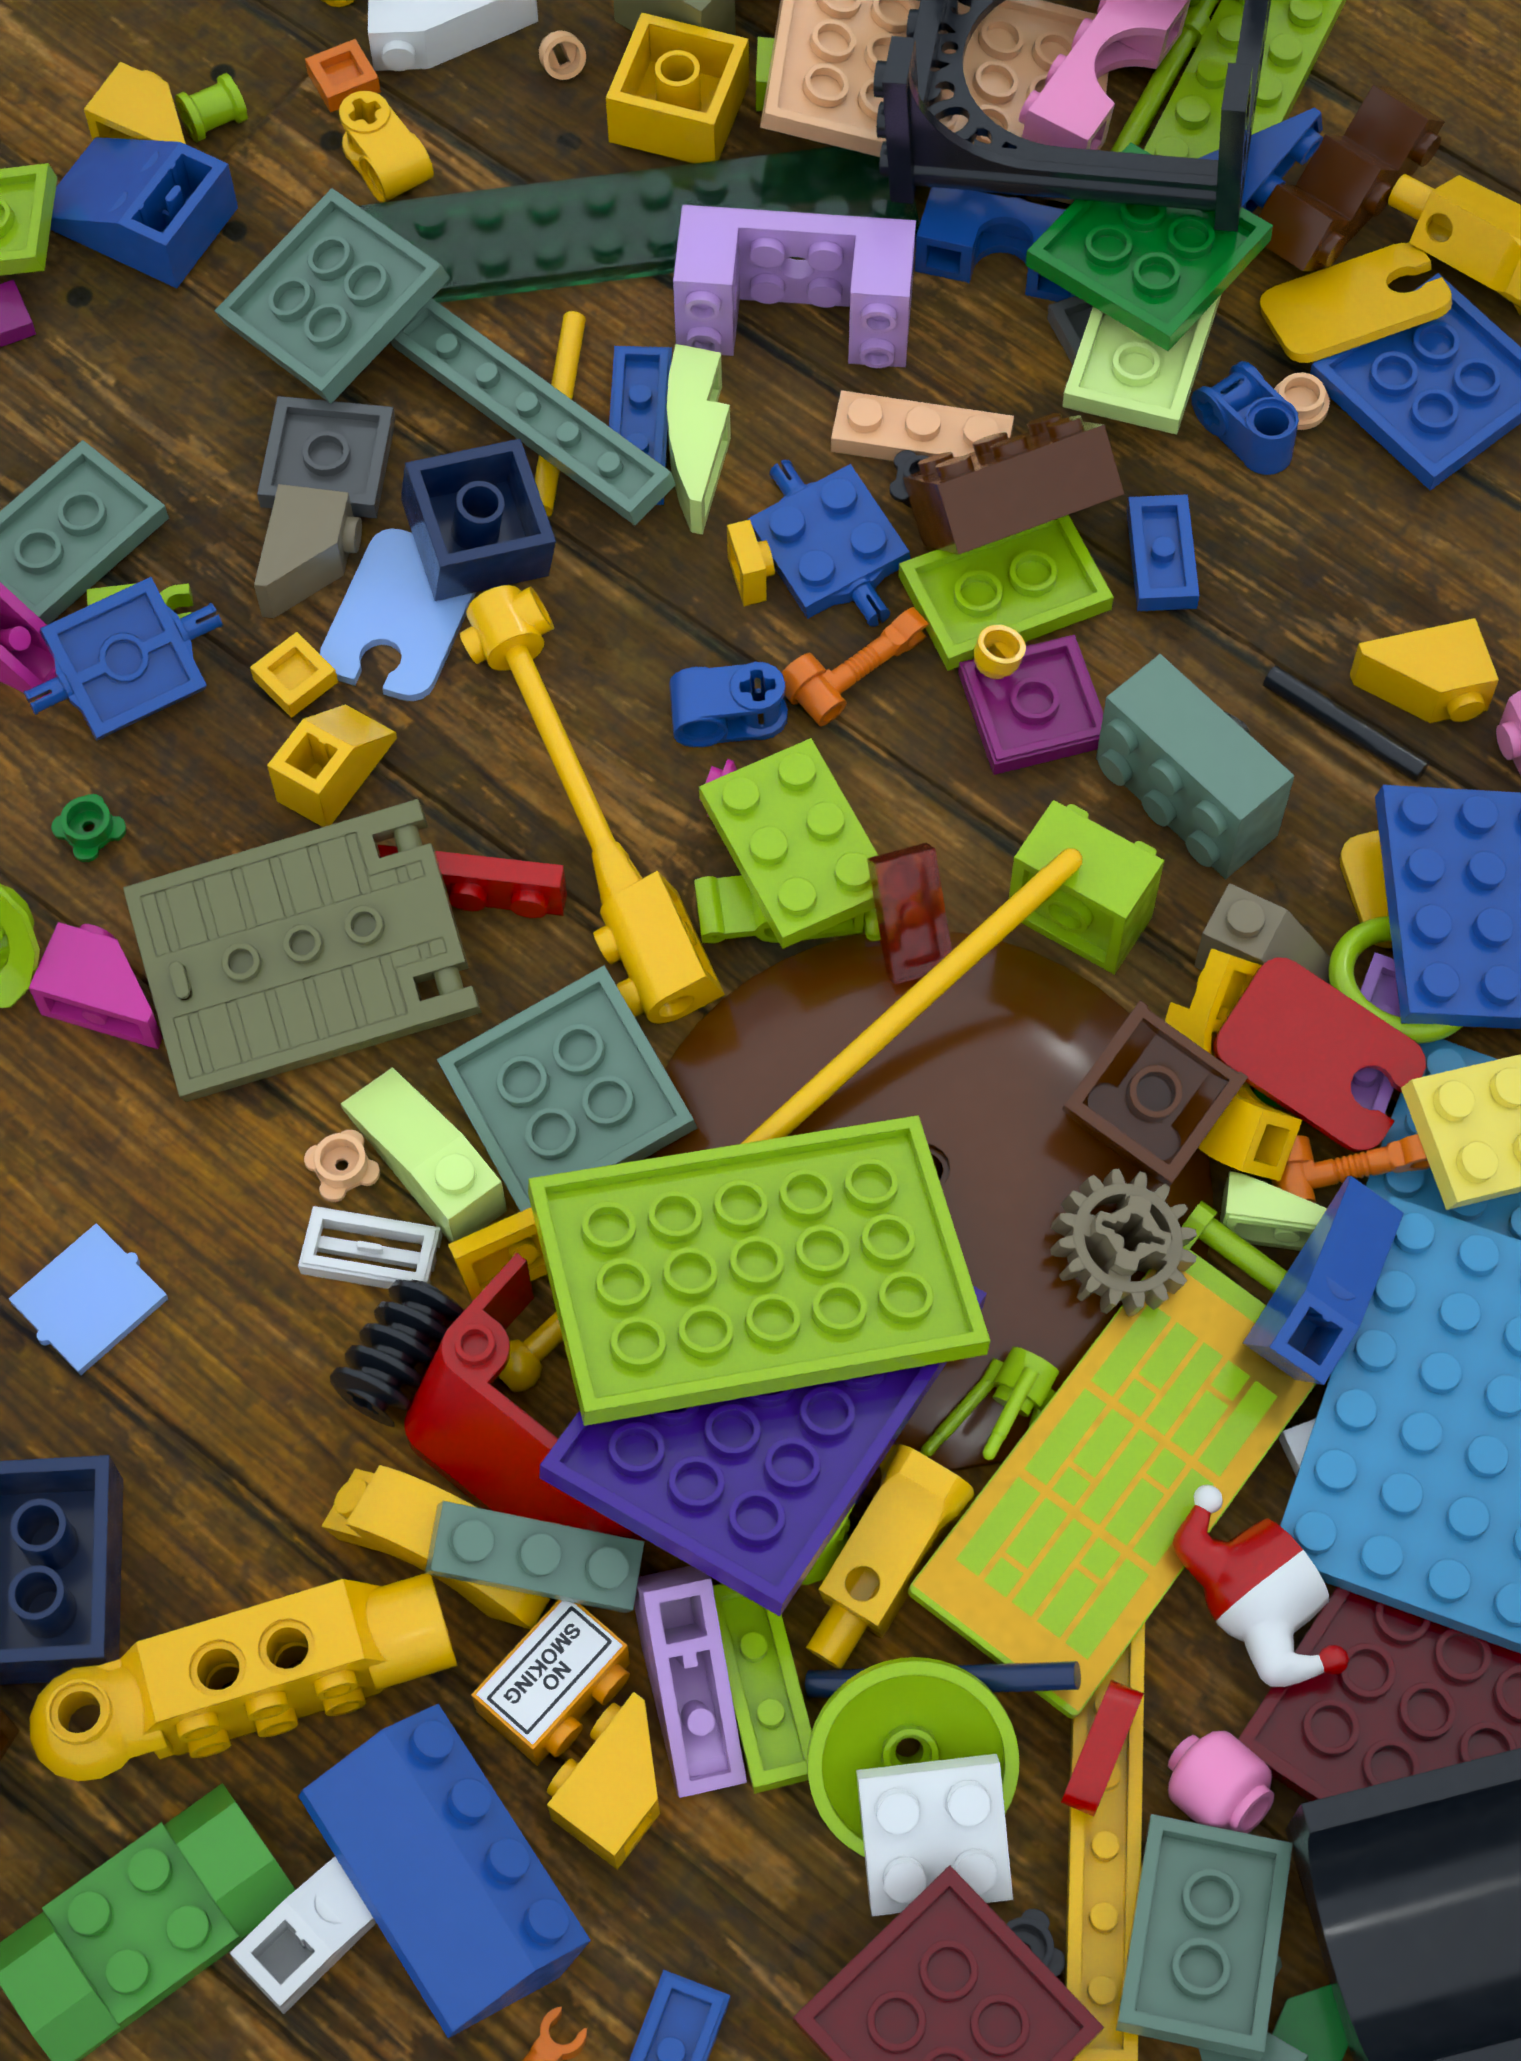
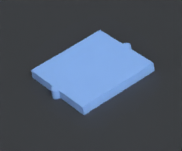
M96 1223L9 1298V1301L38 1331L37 1338L39 1342L44 1346L51 1344L82 1375L166 1302L168 1297L139 1267L140 1261L138 1256L133 1252L126 1254Z

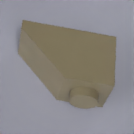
M278 484L254 582L262 617L275 618L344 576L349 553L358 552L362 536V521L360 517L353 516L349 492Z
M1228 884L1202 933L1194 965L1195 968L1204 969L1212 948L1260 965L1276 957L1288 958L1297 962L1325 982H1329L1330 956L1287 909L1233 884Z

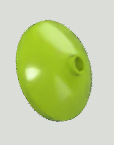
M921 1657L898 1658L875 1664L860 1671L841 1685L828 1699L820 1711L810 1735L807 1752V1774L815 1806L823 1821L841 1842L865 1857L856 1770L997 1754L1001 1768L1004 1810L1006 1814L1016 1791L1019 1776V1749L1012 1723L1005 1708L997 1696L981 1680L968 1671L941 1660ZM907 1738L918 1740L921 1746L913 1756L904 1757L896 1752L897 1745L902 1740Z

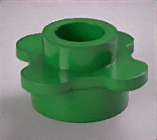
M87 794L71 800L63 808L61 815L53 820L51 826L55 838L66 840L73 847L75 858L81 862L95 860L101 848L110 841L121 840L126 834L124 819L119 816H112L103 798L97 794ZM93 824L95 826L90 832L83 830L87 825Z

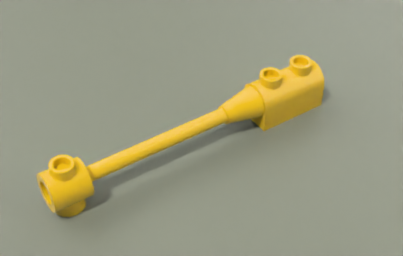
M504 585L481 593L472 600L466 610L471 627L460 632V638L468 654L476 664L487 660L488 665L492 669L512 671L592 848V861L602 903L600 914L605 923V926L597 929L593 934L600 951L608 963L612 965L621 960L629 978L618 983L617 988L632 1014L636 1017L645 1012L647 1019L652 1023H668L678 1020L724 996L725 993L678 891L658 871L642 879L628 853L619 842L615 841L533 661L544 647L542 635L554 629L553 622L543 602L531 586L521 591L518 587Z

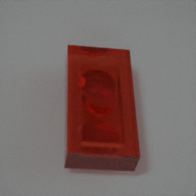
M927 842L867 858L886 974L894 984L924 977L952 951L936 849Z

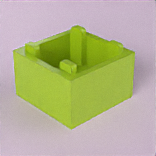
M1053 800L1014 856L1009 898L1063 850L1068 848L1078 850L1082 855V865L1021 923L1115 975L1152 919L1164 860L1156 856L1157 851L1155 848L1144 842L1136 841L1134 844L1088 819V812L1076 805L1069 804L1066 807Z

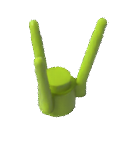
M1015 1346L1011 1348L1004 1362L993 1358L982 1379L921 1447V1453L927 1457L932 1456L994 1387H997L992 1398L1004 1406L982 1452L985 1459H994L1017 1415L1028 1417L1033 1409L1030 1427L1056 1392L1051 1387L1059 1374L1058 1369L1034 1353Z

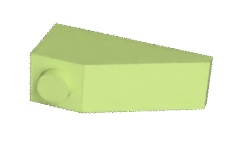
M393 1067L341 1103L344 1112L436 1226L441 1228V1232L450 1243L485 1228L507 1212L502 1181L465 1136Z

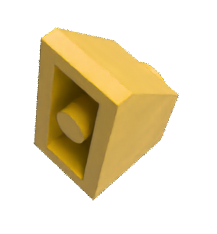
M120 62L84 108L92 141L95 137L174 141L186 144L168 82L164 81L154 72L148 70L141 71Z
M1475 618L1359 643L1350 671L1353 685L1428 723L1447 719L1462 722L1477 717L1483 711H1488L1499 681Z

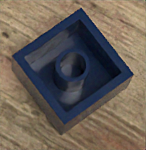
M521 439L405 463L401 501L435 601L549 576L556 540Z

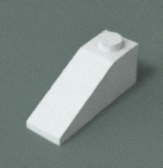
M368 0V37L374 71L430 69L537 23V0Z

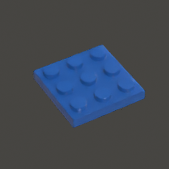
M1437 273L1435 276L1430 278L1425 283L1441 278L1442 276L1439 273ZM1446 279L1444 281L1452 294V306L1446 315L1318 360L1312 364L1310 374L1317 377L1323 383L1329 397L1429 490L1435 488L1521 424V347Z

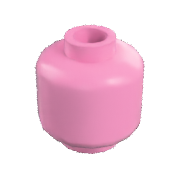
M1213 1731L1200 1739L1195 1735H1191L1177 1746L1169 1759L1168 1767L1173 1771L1168 1786L1169 1798L1195 1823L1248 1834L1262 1821L1272 1806L1274 1793L1270 1790L1271 1770L1262 1759L1227 1731Z

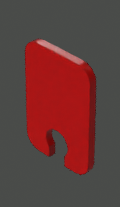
M1273 958L1266 961L1257 970L1214 1040L1216 1058L1237 1072L1241 1071L1248 1076L1245 1081L1246 1083L1352 1152H1366L1375 1148L1384 1139L1394 1123L1393 1119L1381 1111L1364 1108L1354 1099L1351 1092V1082L1354 1074L1363 1068H1374L1381 1071L1388 1078L1391 1086L1402 1093L1401 1088L1410 1080L1422 1077L1426 1068V1058L1423 1050L1414 1040L1297 962L1288 958Z

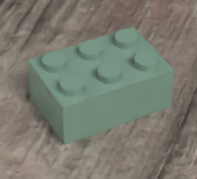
M1161 654L1156 656L1106 697L1096 760H1098L1102 772L1112 783L1118 786H1126L1140 799L1145 812L1155 823L1160 826H1169L1183 839L1189 853L1198 863L1205 867L1212 866L1224 879H1227L1278 836L1294 775Z

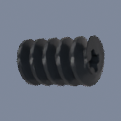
M413 1279L411 1281L396 1280L389 1288V1297L393 1302H381L374 1310L375 1319L378 1324L367 1323L359 1332L360 1340L364 1346L352 1345L344 1354L345 1361L350 1368L337 1367L330 1375L332 1386L349 1405L369 1418L394 1428L395 1424L385 1412L388 1406L404 1411L409 1410L411 1403L400 1388L403 1384L419 1388L423 1377L414 1367L418 1362L430 1365L435 1352L429 1345L432 1341L441 1343L447 1331L444 1325L447 1319L455 1321L464 1311L456 1301L436 1287Z

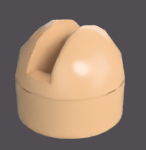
M558 30L551 32L542 39L539 47V59L544 69L552 77L559 80H568L578 75L583 69L586 62V51L575 35L567 31ZM557 44H560L568 62L559 65L553 47Z

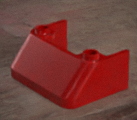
M516 1253L447 1329L405 1416L404 1428L409 1445L417 1456L483 1509L644 1541L645 1543L646 1539L539 1478L540 1464L558 1441V1438L491 1385L504 1370L510 1358V1342L505 1330L534 1299L527 1260Z

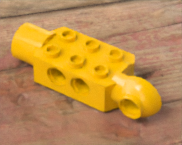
M423 1573L384 1586L340 1579L137 1641L120 1659L102 1665L72 1668L53 1678L37 1696L29 1717L30 1742L39 1761L57 1776L78 1782L102 1779L121 1769L130 1758L153 1751L159 1759L172 1755L179 1756L185 1753H189L191 1758H203L227 1750L231 1746L230 1739L256 1731L259 1737H271L286 1733L299 1725L298 1718L325 1711L327 1716H339L356 1711L366 1704V1697L379 1694L384 1688L457 1666L432 1575ZM303 1660L301 1664L295 1666L294 1668H288L291 1664L295 1663L296 1661ZM234 1681L231 1686L220 1690L225 1684ZM86 1705L100 1707L98 1721L91 1729L82 1733L69 1732L70 1718L77 1709Z

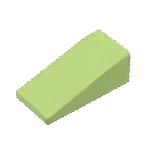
M1229 1171L1222 1196L1220 1222L1250 1244L1301 1251L1327 1208L1256 1178Z

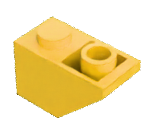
M346 704L304 718L267 765L277 802L322 827L332 825L397 739L396 732Z
M635 1692L631 1694L622 1707L614 1702L603 1712L590 1733V1737L595 1740V1743L579 1763L573 1758L569 1759L559 1769L547 1788V1793L552 1796V1799L547 1804L551 1820L617 1870L660 1814L645 1700Z

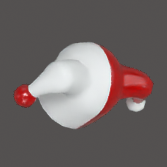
M1212 1485L1198 1487L1194 1493L1195 1505L1174 1535L1173 1546L1181 1563L1204 1587L1206 1605L1214 1621L1227 1634L1245 1642L1251 1661L1260 1678L1271 1687H1286L1297 1684L1324 1672L1332 1675L1344 1672L1348 1667L1349 1658L1346 1650L1341 1646L1328 1645L1318 1655L1313 1656L1294 1652V1633L1309 1622L1329 1602V1593L1325 1582L1305 1551L1288 1532L1268 1518L1260 1520L1228 1542L1212 1538L1208 1533L1210 1517L1212 1513L1217 1512L1222 1507V1494L1219 1489Z

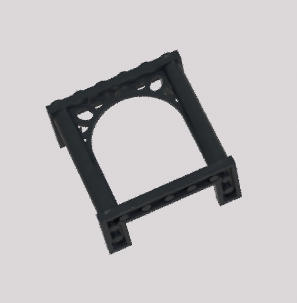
M916 0L920 1L919 9L909 10L906 37L892 36L887 61L878 60L876 63L874 97L883 98L878 108L876 132L878 138H886L881 147L879 173L880 177H889L890 202L913 204L916 187L924 186L1215 211L1214 230L1238 232L1271 0H1245L1236 63H1228L1221 108L1218 160L1050 146L1021 138L996 124L981 110L971 96L963 73V63L966 48L972 34L981 21L1005 0ZM958 2L969 6V12L958 15ZM947 49L956 50V52L953 54L944 53V51ZM943 89L951 90L954 93L951 99L941 101ZM950 115H963L969 121L966 126L954 133L939 120ZM977 136H985L990 139L991 143H982L976 140Z

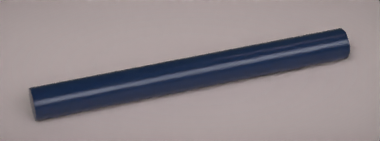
M1077 1661L956 1665L981 1680L993 1693L1079 1690L1081 1685V1671ZM866 1668L808 1670L805 1677L807 1696L809 1698H830L848 1679Z

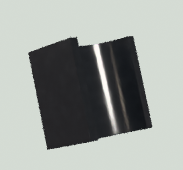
M1521 1748L1302 1803L1285 1831L1288 1841L1293 1843L1292 1855L1353 2061H1521Z

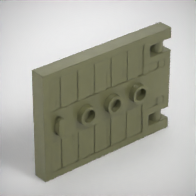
M419 799L123 887L176 1087L181 1099L185 1102L482 1013L473 986L463 987L459 971L468 969L469 966L435 849L431 843L422 845L418 830L427 828L428 824ZM394 838L398 853L381 858L377 842ZM435 979L439 996L422 1000L418 983ZM190 990H191V992H192L191 997H190L188 1000H181V999H186V998H188L189 995H190Z

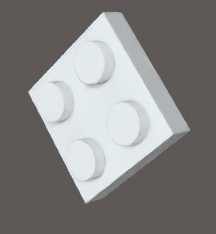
M997 1754L856 1770L868 1895L872 1916L901 1913L949 1865L986 1903L1013 1900L1001 1768Z

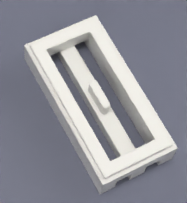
M313 1206L298 1267L303 1275L389 1289L396 1280L411 1281L413 1279L431 1285L430 1276L431 1272H434L437 1261L436 1251L437 1247L440 1248L442 1239L441 1228ZM323 1228L421 1244L422 1248L421 1252L381 1246L376 1243L356 1242L321 1236ZM321 1252L415 1268L416 1272L317 1256L316 1254Z

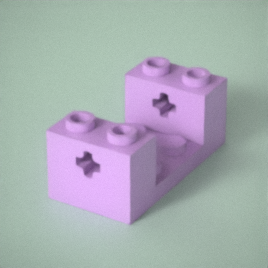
M682 205L673 278L676 344L720 352L721 355L734 356L740 300H755L765 304L777 302L813 304L823 308L843 306L850 307L848 364H861L872 368H885L888 366L906 368L916 220ZM790 257H800L806 260H795Z

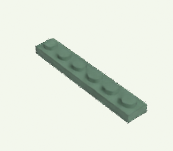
M431 298L391 340V344L396 350L511 435L521 439L522 443L633 525H636L676 485L671 471Z

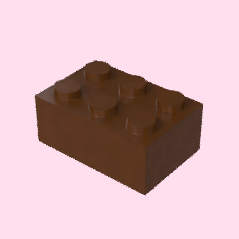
M1054 413L1028 422L1029 432L1008 438L1007 433L1003 432L981 438L973 442L975 452L954 458L952 452H946L918 462L920 471L903 477L923 545L959 555L1124 495L1105 424L1083 422L1080 415L1063 419L1061 413Z

